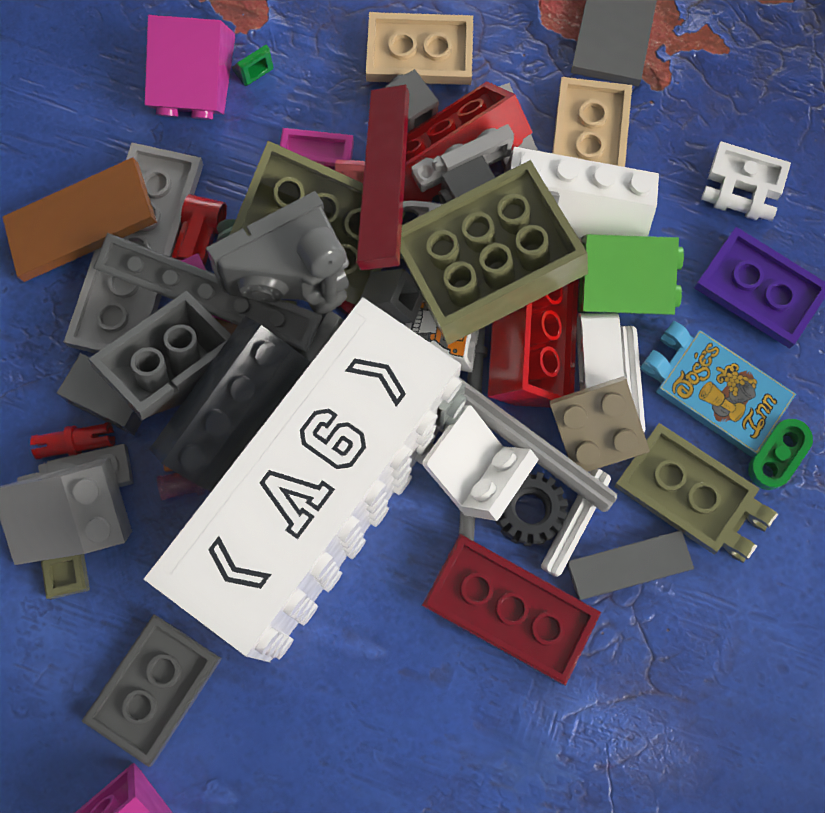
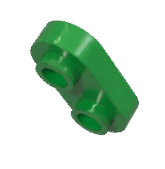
M786 419L775 426L758 453L754 455L749 463V476L756 486L764 490H774L790 480L812 446L813 435L810 428L798 419ZM784 435L789 436L793 440L792 447L784 443ZM763 465H767L772 469V477H768L763 473Z

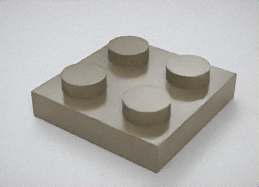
M625 376L549 401L568 458L587 472L650 452Z

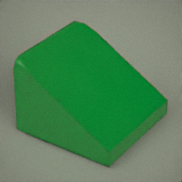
M267 44L232 66L233 72L244 86H248L274 68Z

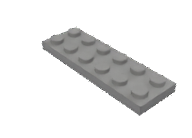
M131 143L126 160L133 157L139 163L157 223L130 234L123 239L172 257L182 227L181 210L183 202L188 194L194 195L204 165L201 157ZM101 248L94 251L64 339V343L68 347L92 353L99 352L154 314L162 297L160 294L93 269Z

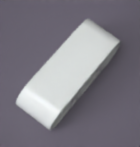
M579 313L577 318V348L580 390L624 376L618 313Z

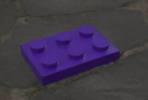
M738 227L734 228L694 287V289L789 349L795 345L825 299V281Z

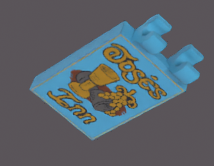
M673 321L660 338V341L668 347L677 351L675 356L669 363L662 354L653 350L640 367V370L662 383L656 393L750 457H754L781 419L796 393L703 331L699 330L692 337L683 325Z

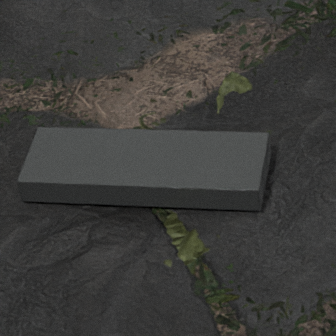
M682 530L567 562L577 599L580 601L694 569Z

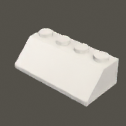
M513 147L504 173L531 160L549 191L559 193L558 205L580 241L581 237L586 234L649 235L657 207L659 173Z

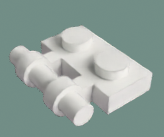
M721 141L716 149L708 176L709 180L721 183L720 190L706 186L701 200L713 203L714 208L725 211L726 208L746 213L745 217L757 220L762 218L773 221L777 207L764 204L765 198L778 200L782 195L791 162ZM734 187L752 192L751 199L732 194Z

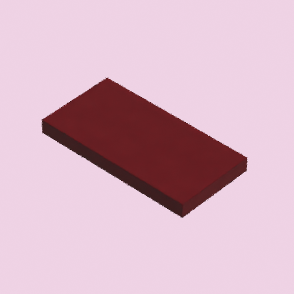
M462 534L458 535L421 605L565 686L601 614L600 611Z

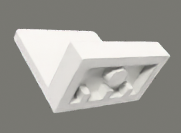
M464 405L465 410L454 424L448 425L424 458L422 465L465 516L498 521L539 459L531 449L502 446L471 405Z

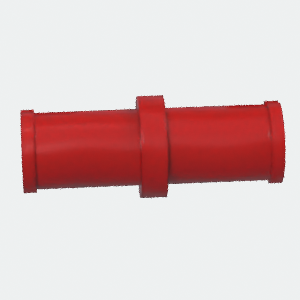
M105 422L104 424L82 428L71 425L66 426L64 431L33 435L30 438V445L47 446L31 449V452L36 460L56 455L69 454V456L81 454L85 450L107 446L112 447L115 445V436L99 437V435L114 433V429L110 422Z

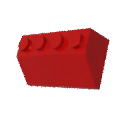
M486 81L407 133L403 201L432 202L433 197L438 195V191L441 190V184L421 192L412 177L411 167L426 157L435 159L437 156L443 155L453 145H464L477 139L487 129H498L507 124L514 133L512 150L513 147L520 146L523 139L533 132L516 95Z
M579 279L492 323L488 397L515 406L551 408L550 400L574 393Z

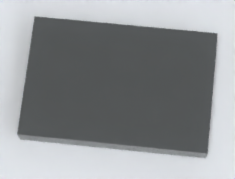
M586 0L571 73L639 87L657 0Z
M153 614L82 719V722L146 766L151 767L222 658L164 619Z

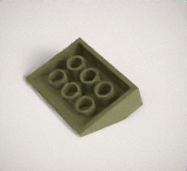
M267 141L230 235L244 229L246 234L250 236L247 230L248 225L316 191L324 204L326 217L337 239L344 248L349 261L348 267L344 269L349 281L348 288L344 289L347 293L346 301L357 305L371 272L382 270V268L360 270L357 263L363 183Z
M531 160L402 225L400 254L447 345L588 274L587 251Z

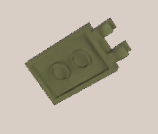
M659 423L647 439L650 452L634 457L617 481L615 488L678 531L682 530L684 535L715 555L722 546L733 558L744 563L746 559L750 558L757 547L752 541L737 533L747 519L754 527L764 532L767 527L771 526L778 513L754 499L760 488Z

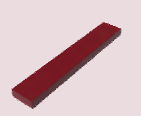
M406 84L371 90L357 263L360 270L400 265L409 112V91Z

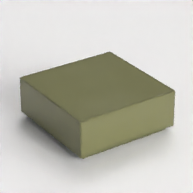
M84 554L41 561L46 599L52 600L90 590Z

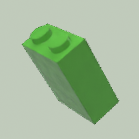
M586 234L581 237V243L588 254V274L579 278L578 312L675 315V307L680 306L682 299L681 285H677V270L682 269L684 261L683 247H679V237Z

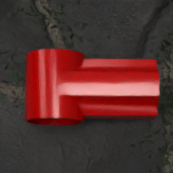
M193 194L186 196L181 210L182 227L172 258L182 261L198 253L204 266L206 265L209 256L206 247L213 244L216 234L219 235L217 231L218 223L226 220L227 204L225 202Z

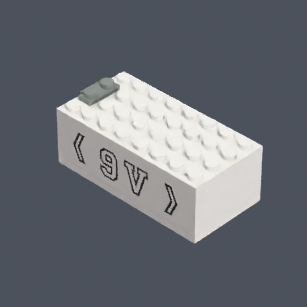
M362 297L144 580L246 657L270 662L275 657L278 660L281 659L294 641L289 635L298 623L304 626L318 608L314 601L324 589L329 592L335 586L342 575L339 567L347 556L350 559H354L366 542L363 538L365 531L371 524L377 527L389 510V507H387L388 500L393 493L400 495L412 479L410 475L412 467L417 461L422 464L424 458L434 446L433 441L438 431L444 432L448 425L454 424L465 410L463 406L467 401V397L464 396L466 385L459 379L461 363Z

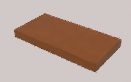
M133 157L2 216L16 275L23 282L101 248L107 233L124 238L157 223L139 163Z

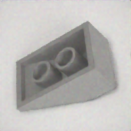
M110 457L0 486V522L14 565L90 553L125 543L132 533Z

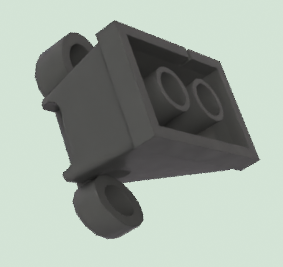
M316 191L248 225L247 230L250 236L246 234L244 229H241L206 247L216 280L224 293L227 292L230 296L247 297L261 302H274L281 299L303 300L317 314H324L334 310L347 298V293L344 289L348 288L349 281L344 269L348 267L349 261L344 248L337 239L326 217L324 204Z
M185 291L90 357L89 361L91 367L141 420H144L147 417L181 405L231 334L196 299Z

